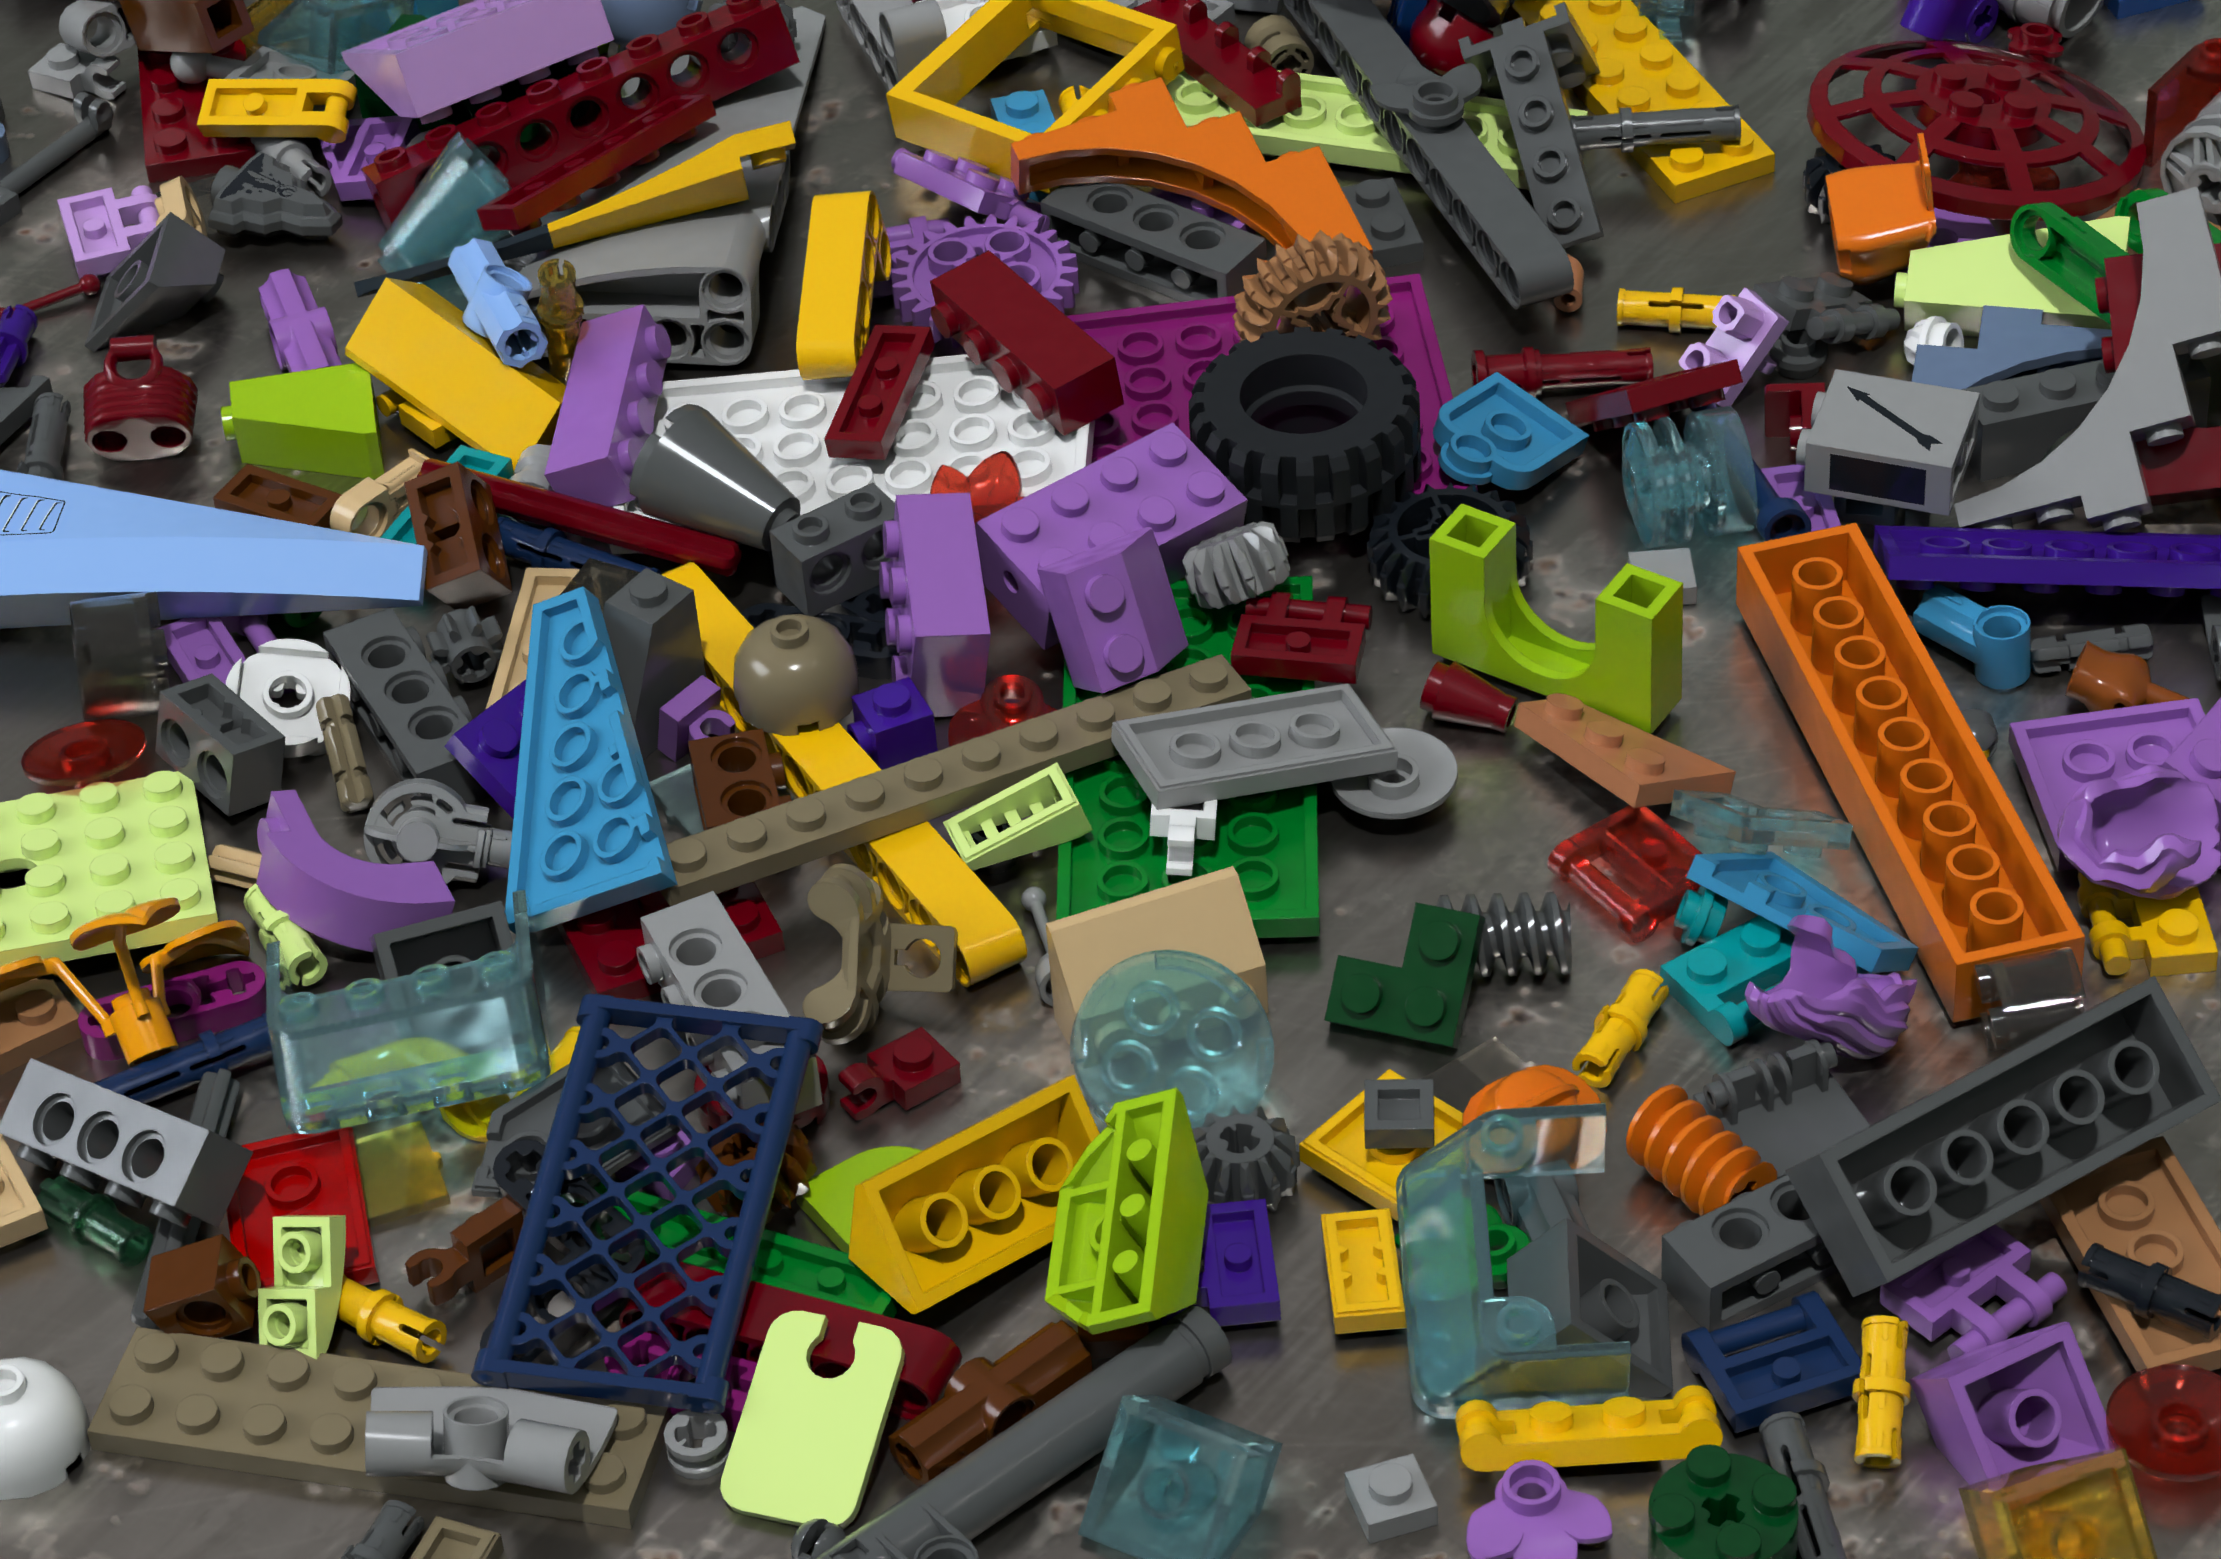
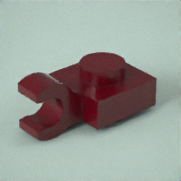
M922 1026L868 1053L867 1064L862 1062L852 1064L838 1074L839 1081L852 1093L840 1099V1106L855 1120H862L871 1116L880 1107L892 1100H895L905 1110H908L961 1083L960 1062Z

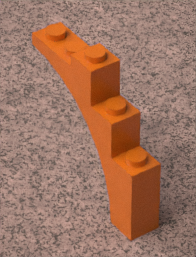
M1162 77L1143 83H1131L1120 90L1109 93L1108 113L1088 116L1074 124L1045 133H1033L1023 140L1011 143V179L1019 195L1061 185L1117 183L1154 187L1195 198L1224 211L1268 239L1275 247L1276 244L1285 249L1294 246L1297 234L1311 242L1321 230L1326 235H1329L1331 239L1342 233L1346 238L1351 239L1353 243L1359 241L1373 255V248L1319 146L1300 152H1287L1275 160L1266 162L1240 111L1222 117H1210L1197 125L1186 127Z

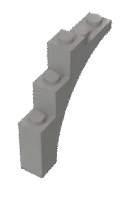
M2197 186L2136 203L2143 245L2141 299L2129 345L2106 392L2079 428L2040 463L1998 488L1955 503L1954 508L1959 528L2014 529V524L2037 519L2040 526L2052 525L2073 518L2075 516L2073 509L2083 506L2086 518L2092 528L2103 526L2105 533L2121 532L2139 526L2141 524L2140 516L2153 513L2136 442L2146 439L2148 446L2172 443L2184 437L2183 429L2196 426L2178 355L2189 353L2191 359H2203L2221 353V269L2203 200Z

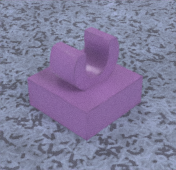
M701 675L660 708L658 750L674 762L679 761L689 753L688 741L708 738L711 734L720 736L735 733L736 723L728 713L720 710L721 688L704 675Z

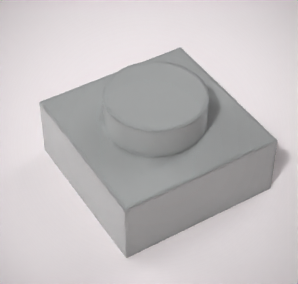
M1413 1453L1344 1472L1345 1492L1369 1544L1438 1525L1437 1503Z

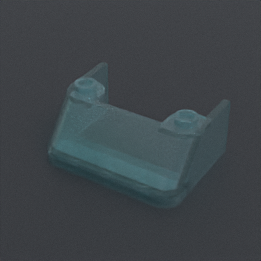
M1606 1103L1488 1111L1408 1163L1399 1173L1396 1182V1205L1410 1389L1414 1402L1426 1414L1441 1419H1455L1456 1412L1460 1406L1467 1401L1475 1399L1485 1400L1491 1403L1497 1411L1530 1409L1532 1406L1546 1401L1563 1402L1570 1406L1603 1404L1614 1397L1629 1396L1630 1341L1557 1345L1554 1319L1550 1311L1542 1303L1524 1296L1494 1297L1484 1179L1604 1172L1607 1122Z

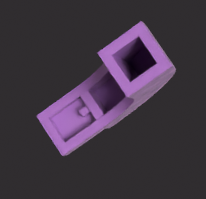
M296 790L271 791L266 818H261L257 827V840L262 857L256 884L272 906L289 915L290 921L306 931L331 942L373 952L369 939L373 934L453 913L455 900L434 861L380 864L348 856L330 846L318 834Z

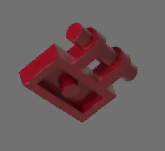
M1276 591L1272 592L1271 597L1256 596L1255 598H1249L1246 601L1245 614H1241L1232 647L1231 666L1239 675L1356 684L1366 645L1365 630L1371 629L1372 605L1349 604L1348 597L1328 596L1326 602L1293 599V593Z

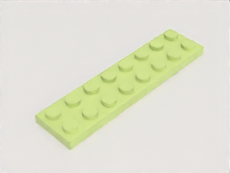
M1184 70L1166 86L1186 127L1197 125L1210 117H1222L1236 112ZM1297 73L1301 80L1302 107L1258 127H1255L1244 118L1263 156H1281L1287 152H1300L1319 146L1328 163L1364 167L1371 171L1386 170L1412 174L1360 106L1359 102L1356 101L1341 78ZM1476 96L1466 102L1462 118L1513 184L1519 189L1529 190L1505 101ZM1568 108L1570 115H1588V111Z

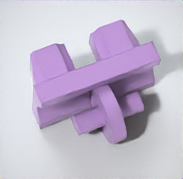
M1744 287L1738 297L1724 295L1712 312V322L1717 326L1706 344L1701 342L1690 344L1679 359V365L1684 370L1737 359L1743 383L1723 388L1726 399L1716 402L1717 405L1728 410L1756 370L1767 375L1772 374L1777 363L1771 359L1768 352L1789 323L1787 319L1768 306L1762 300V297Z

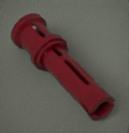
M1523 347L1520 353L1485 355L1483 350H1473L1471 357L1472 387L1495 372L1500 373L1535 398L1536 396H1541L1542 391L1555 389L1630 385L1653 378V357L1650 347L1616 351L1570 352L1565 354H1540L1539 350L1533 349V347Z

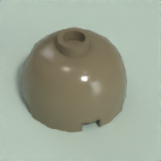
M804 614L782 615L764 621L751 630L739 647L734 659L733 688L735 698L739 703L740 713L746 722L756 728H763L764 732L783 736L799 735V725H809L818 722L819 731L834 726L845 718L853 709L851 696L859 694L857 661L853 649L844 635L834 625L822 618Z

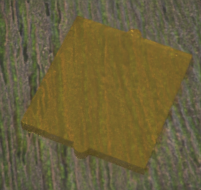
M421 1120L356 1140L371 1228L451 1203L440 1172L443 1168L441 1154L439 1152H432Z

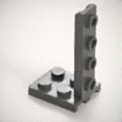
M1563 2L1554 5L1556 16L1528 26L1525 25V21L1521 17L1501 24L1502 35L1474 44L1469 36L1458 39L1464 61L1466 63H1473L1479 70L1482 89L1488 98L1505 101L1535 212L1562 247L1566 249L1589 240L1604 237V233L1563 89L1579 86L1587 77L1600 73L1592 47L1566 3Z

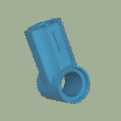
M1939 583L1924 592L1918 608L1913 612V626L1918 633L1974 663L1975 678L1984 686L1992 689H2010L2027 681L2031 672V620L2027 613L2020 608L2009 605H1996L1985 608Z

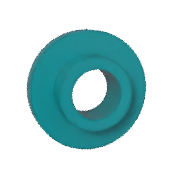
M1700 886L1697 892L1687 889L1681 899L1674 919V926L1683 929L1681 943L1692 947L1696 942L1704 944L1716 938L1727 910L1728 899L1703 886Z

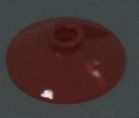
M117 719L85 721L60 728L38 739L23 754L21 765L25 776L35 783L47 786H73L75 789H79L94 782H109L111 776L126 769L143 755L147 747V741L143 729L132 722Z
M2179 1364L2146 1368L2130 1375L2116 1387L2107 1404L2106 1430L2113 1447L2131 1465L2158 1478L2188 1482L2206 1480L2221 1475V1376L2199 1367Z

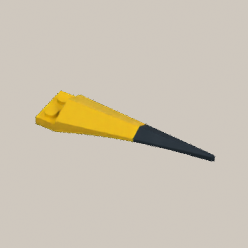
M786 121L734 134L691 159L637 186L551 223L492 244L502 261L748 200L749 195L741 162L751 160L753 170L786 162L787 156L785 151L794 149L796 144L791 122ZM450 257L354 282L357 297L377 293L386 277L419 283L453 274L448 266Z

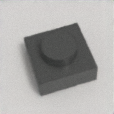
M1433 1079L1364 1080L1365 1149L1434 1148Z

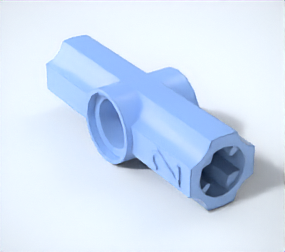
M473 238L469 243L455 247L449 258L448 266L468 301L462 316L465 325L475 333L489 338L505 365L523 368L528 362L541 359L548 340L527 303L533 288L529 279L521 273L506 267L492 242Z

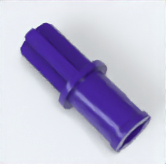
M16 304L14 312L12 306H8L0 318V387L5 386L14 369L21 367L25 363L29 353L27 344L38 326L35 313L21 304Z

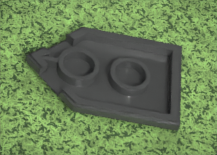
M617 1062L609 1067L597 1068L593 1084L599 1086L607 1094H614L634 1083L638 1078L624 1062ZM570 1063L492 1111L486 1132L488 1141L481 1166L477 1167L471 1188L473 1196L503 1198L494 1178L493 1165L496 1156L505 1146L523 1139L537 1140L546 1145ZM644 1093L618 1109L626 1121L633 1126L642 1125L665 1110L650 1093ZM603 1117L592 1123H581L576 1140L581 1141L590 1150H598L618 1139L624 1133L613 1119ZM669 1125L646 1138L644 1143L651 1150L680 1132V1127ZM629 1149L608 1160L602 1167L610 1176L639 1158L641 1154L637 1150ZM521 1167L516 1170L514 1175L516 1180L524 1177L534 1185L538 1171L536 1169L530 1172ZM594 1174L581 1176L591 1187L601 1182Z

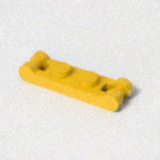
M1697 1385L1683 1387L1677 1391L1673 1399L1642 1401L1635 1397L1621 1396L1611 1398L1603 1404L1570 1406L1563 1402L1546 1401L1538 1403L1530 1409L1497 1411L1491 1403L1485 1400L1475 1399L1461 1405L1456 1412L1455 1418L1456 1429L1460 1438L1459 1449L1462 1462L1468 1468L1478 1472L1506 1471L1513 1464L1523 1460H1539L1550 1464L1552 1467L1687 1459L1692 1449L1701 1445L1713 1444L1721 1446L1723 1439L1719 1419L1716 1417L1717 1410L1713 1395L1708 1389Z

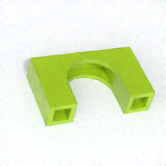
M1461 503L1429 538L1433 654L1456 661L1462 665L1545 696L1559 693L1576 697L1584 705L1650 734L1656 730L1682 699V582L1626 563L1595 599V643L1581 642L1568 638L1549 627L1534 613L1526 602L1517 579L1515 522Z

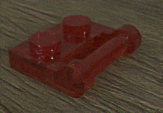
M1628 805L1558 844L1551 852L1547 866L1563 882L1569 883L1573 881L1618 920V929L1634 943H1640L1652 936L1659 923L1676 914L1687 889L1695 892L1699 890L1701 885L1686 878L1695 855L1703 853L1649 808H1633ZM1601 857L1644 895L1633 900L1590 862Z

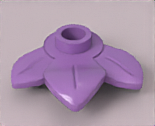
M1523 1460L1513 1464L1505 1471L1496 1486L1495 1500L1484 1504L1472 1513L1467 1525L1466 1546L1471 1559H1578V1544H1594L1611 1539L1612 1523L1607 1508L1599 1499L1590 1494L1567 1489L1564 1480L1550 1464L1539 1460Z

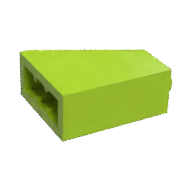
M357 363L229 382L231 405L221 407L222 424L226 441L237 440L242 463L357 478L370 477L373 480L385 473L378 409L372 376Z

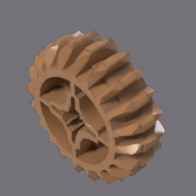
M1320 230L1311 242L1297 234L1294 246L1287 249L1276 244V255L1270 260L1256 258L1258 273L1242 276L1245 291L1234 296L1237 312L1232 317L1235 321V329L1241 338L1239 342L1245 339L1250 342L1259 340L1262 333L1278 330L1279 334L1294 332V327H1311L1312 332H1326L1327 328L1343 330L1347 337L1354 339L1359 334L1371 340L1382 339L1381 327L1379 325L1391 319L1387 304L1392 300V296L1390 294V287L1387 284L1388 281L1385 278L1386 273L1378 260H1374L1365 246H1362L1359 241L1353 243L1351 239L1346 238L1342 233L1331 239L1329 235ZM1279 318H1280L1281 322H1280V324H1279L1278 327H1277V323H1278V320H1279Z

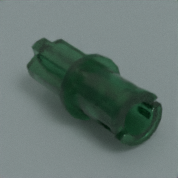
M63 1176L57 1177L54 1180L46 1178L39 1185L41 1192L37 1196V1200L43 1212L69 1228L72 1238L79 1244L86 1246L94 1244L127 1267L138 1265L148 1255L153 1241V1234L149 1232L150 1229L116 1210L115 1202L107 1195L98 1193L92 1195Z

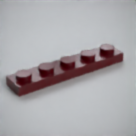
M710 94L672 96L476 209L483 230H508L510 236H515L540 227L542 225L540 218L546 214L565 211L581 203L580 194L589 189L603 188L621 179V170L628 166H639L655 160L660 156L659 148L668 143H679L696 136L699 133L697 126L717 115Z

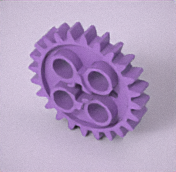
M989 214L984 224H977L971 216H966L964 226L959 228L946 221L943 222L944 233L940 235L925 230L923 232L924 244L909 241L907 243L908 255H897V269H892L891 271L895 309H900L901 321L903 323L913 322V326L931 327L934 343L941 341L945 337L939 332L932 319L931 307L935 305L930 281L988 250L1063 314H1065L1064 308L1075 307V294L1080 291L1077 256L1074 253H1070L1069 241H1057V231L1055 229L1040 233L1038 221H1033L1024 227H1020L1018 225V216L1014 215L1005 224L997 223L994 214ZM952 338L953 348L960 347L961 345Z

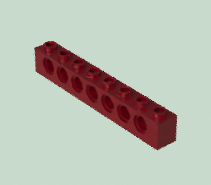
M726 0V5L709 13L695 12L688 14L678 20L676 23L677 27L660 35L646 34L639 36L627 44L626 50L611 57L599 56L588 59L577 66V72L562 79L539 81L526 90V95L508 103L503 101L490 103L480 108L476 112L475 118L457 126L446 124L436 127L425 135V140L406 149L394 147L381 152L374 158V163L361 168L385 228L401 243L487 204L672 96L710 94L713 102L799 63L800 60L779 3L776 0ZM738 32V41L735 47L728 52L721 53L720 48L723 40L728 35ZM683 55H689V62L685 70L677 75H671V67L674 61ZM639 77L637 90L632 95L621 98L623 85L628 80ZM590 100L587 113L577 120H570L573 107L580 101ZM540 123L539 132L535 138L521 143L520 135L523 129L529 124ZM485 145L490 146L489 154L483 162L477 165H469L470 156L475 149ZM438 168L439 176L437 180L429 187L419 188L418 183L423 173L429 169Z

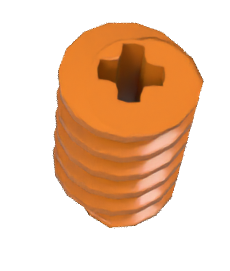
M1670 1084L1659 1088L1638 1108L1630 1122L1626 1136V1149L1631 1159L1637 1165L1645 1167L1653 1179L1662 1182L1673 1196L1681 1198L1691 1212L1697 1213L1700 1216L1731 1202L1735 1197L1744 1192H1752L1777 1180V1171L1772 1163L1761 1162L1758 1151L1753 1147H1742L1743 1142L1738 1134L1729 1130L1724 1131L1721 1120L1716 1116L1706 1115L1703 1105L1699 1101L1688 1100L1686 1091L1680 1086Z

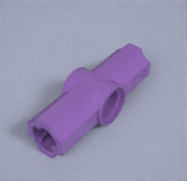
M289 268L270 273L268 280L258 288L261 307L268 321L274 352L281 370L288 369L289 373L342 365L340 356H338L336 339L328 312L324 306L318 308L306 277L292 273Z

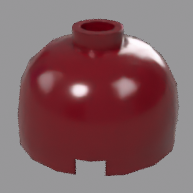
M1428 0L1426 7L1418 14L1412 25L1409 47L1410 51L1424 68L1442 77L1451 69L1466 63L1463 59L1458 39L1469 36L1472 42L1477 44L1495 36H1493L1492 30L1443 1L1439 2L1438 0Z

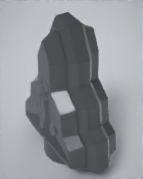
M258 152L250 158L241 168L225 165L216 174L212 183L210 200L213 207L207 223L209 228L217 230L219 234L236 238L246 233L269 238L286 233L305 240H327L329 236H332L343 225L342 215L325 199L319 198L315 193L307 191L305 181L294 177L290 173V166L280 163L274 157L262 152Z

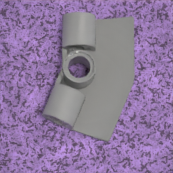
M490 1386L375 1387L371 1391V1411L366 1413V1477L444 1476L448 1484L462 1490H489L507 1482L572 1495L582 1486L600 1459L617 1424V1409L610 1406L513 1388L506 1389Z

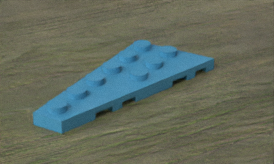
M584 586L533 604L505 906L509 929L518 937L678 885L600 602Z

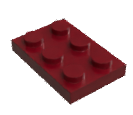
M1734 359L1669 373L1566 402L1565 404L1572 424L1592 422L1594 432L1656 420L1669 416L1672 412L1688 408L1693 409L1725 400L1723 388L1743 383L1738 361Z
M754 881L716 894L756 960L785 951L783 932ZM660 891L558 924V930L591 994L639 1000L661 992L662 987L659 982L650 985L645 979L636 953L637 947L645 945L640 917L670 907Z

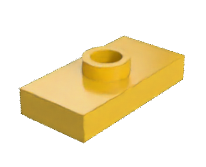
M1390 1208L1321 1214V1231L1335 1334L1405 1328V1309Z

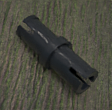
M2093 1243L2086 1252L2081 1264L2090 1267L2088 1272L2083 1269L2079 1270L2077 1278L2079 1286L2089 1287L2134 1306L2136 1315L2150 1320L2157 1315L2203 1334V1337L2213 1340L2221 1329V1316L2217 1314L2219 1310L2221 1311V1294H2216L2172 1276V1268L2156 1262V1264L2153 1263L2151 1266L2106 1249L2104 1245L2099 1243Z

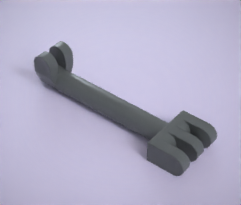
M85 92L78 93L73 100V110L78 125L0 180V227L22 212L18 196L21 192L112 127L113 112L109 102L99 98L95 99L94 96Z

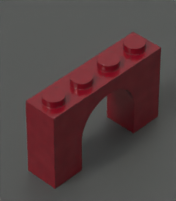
M2216 243L2214 246L2221 269V243ZM2143 253L2104 258L2106 276L2095 278L2099 313H2110L2112 336L2101 338L2105 373L2116 372L2130 342L2141 299ZM2221 426L2183 429L2184 437L2182 439L2159 446H2148L2146 439L2136 442L2152 506L2221 498Z

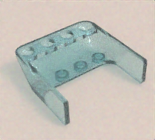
M525 889L512 892L516 929L514 943L507 950L493 951L483 955L477 961L448 967L442 964H431L415 970L410 975L382 981L376 978L360 979L352 982L346 988L320 994L310 992L294 993L280 941L266 944V1021L282 1113L288 1130L305 1135L322 1133L517 1092L533 1087L546 1079L551 1072L552 1062L542 956Z

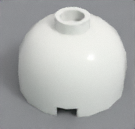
M28 1357L0 1359V1500L31 1498L56 1488L69 1478L66 1468L76 1460L79 1453H81L82 1460H84L90 1450V1442L87 1435L90 1421L87 1410L70 1378L45 1361Z

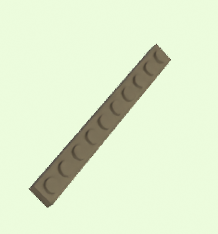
M1220 654L749 816L735 819L708 830L679 838L666 844L678 885L660 890L669 906H673L711 891L718 894L978 804L1056 762L1063 774L1120 755L1111 742L1112 722L1251 699V688L1225 657Z

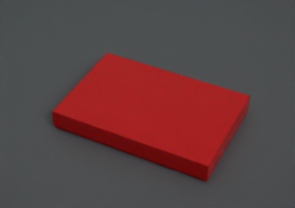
M351 1120L240 1145L253 1151V1154L226 1210L230 1240L257 1267V1270L260 1272L261 1288L274 1287L272 1217L284 1215H346L344 1274L347 1278L363 1286L380 1282L356 1136ZM258 1296L256 1299L255 1311L258 1310Z

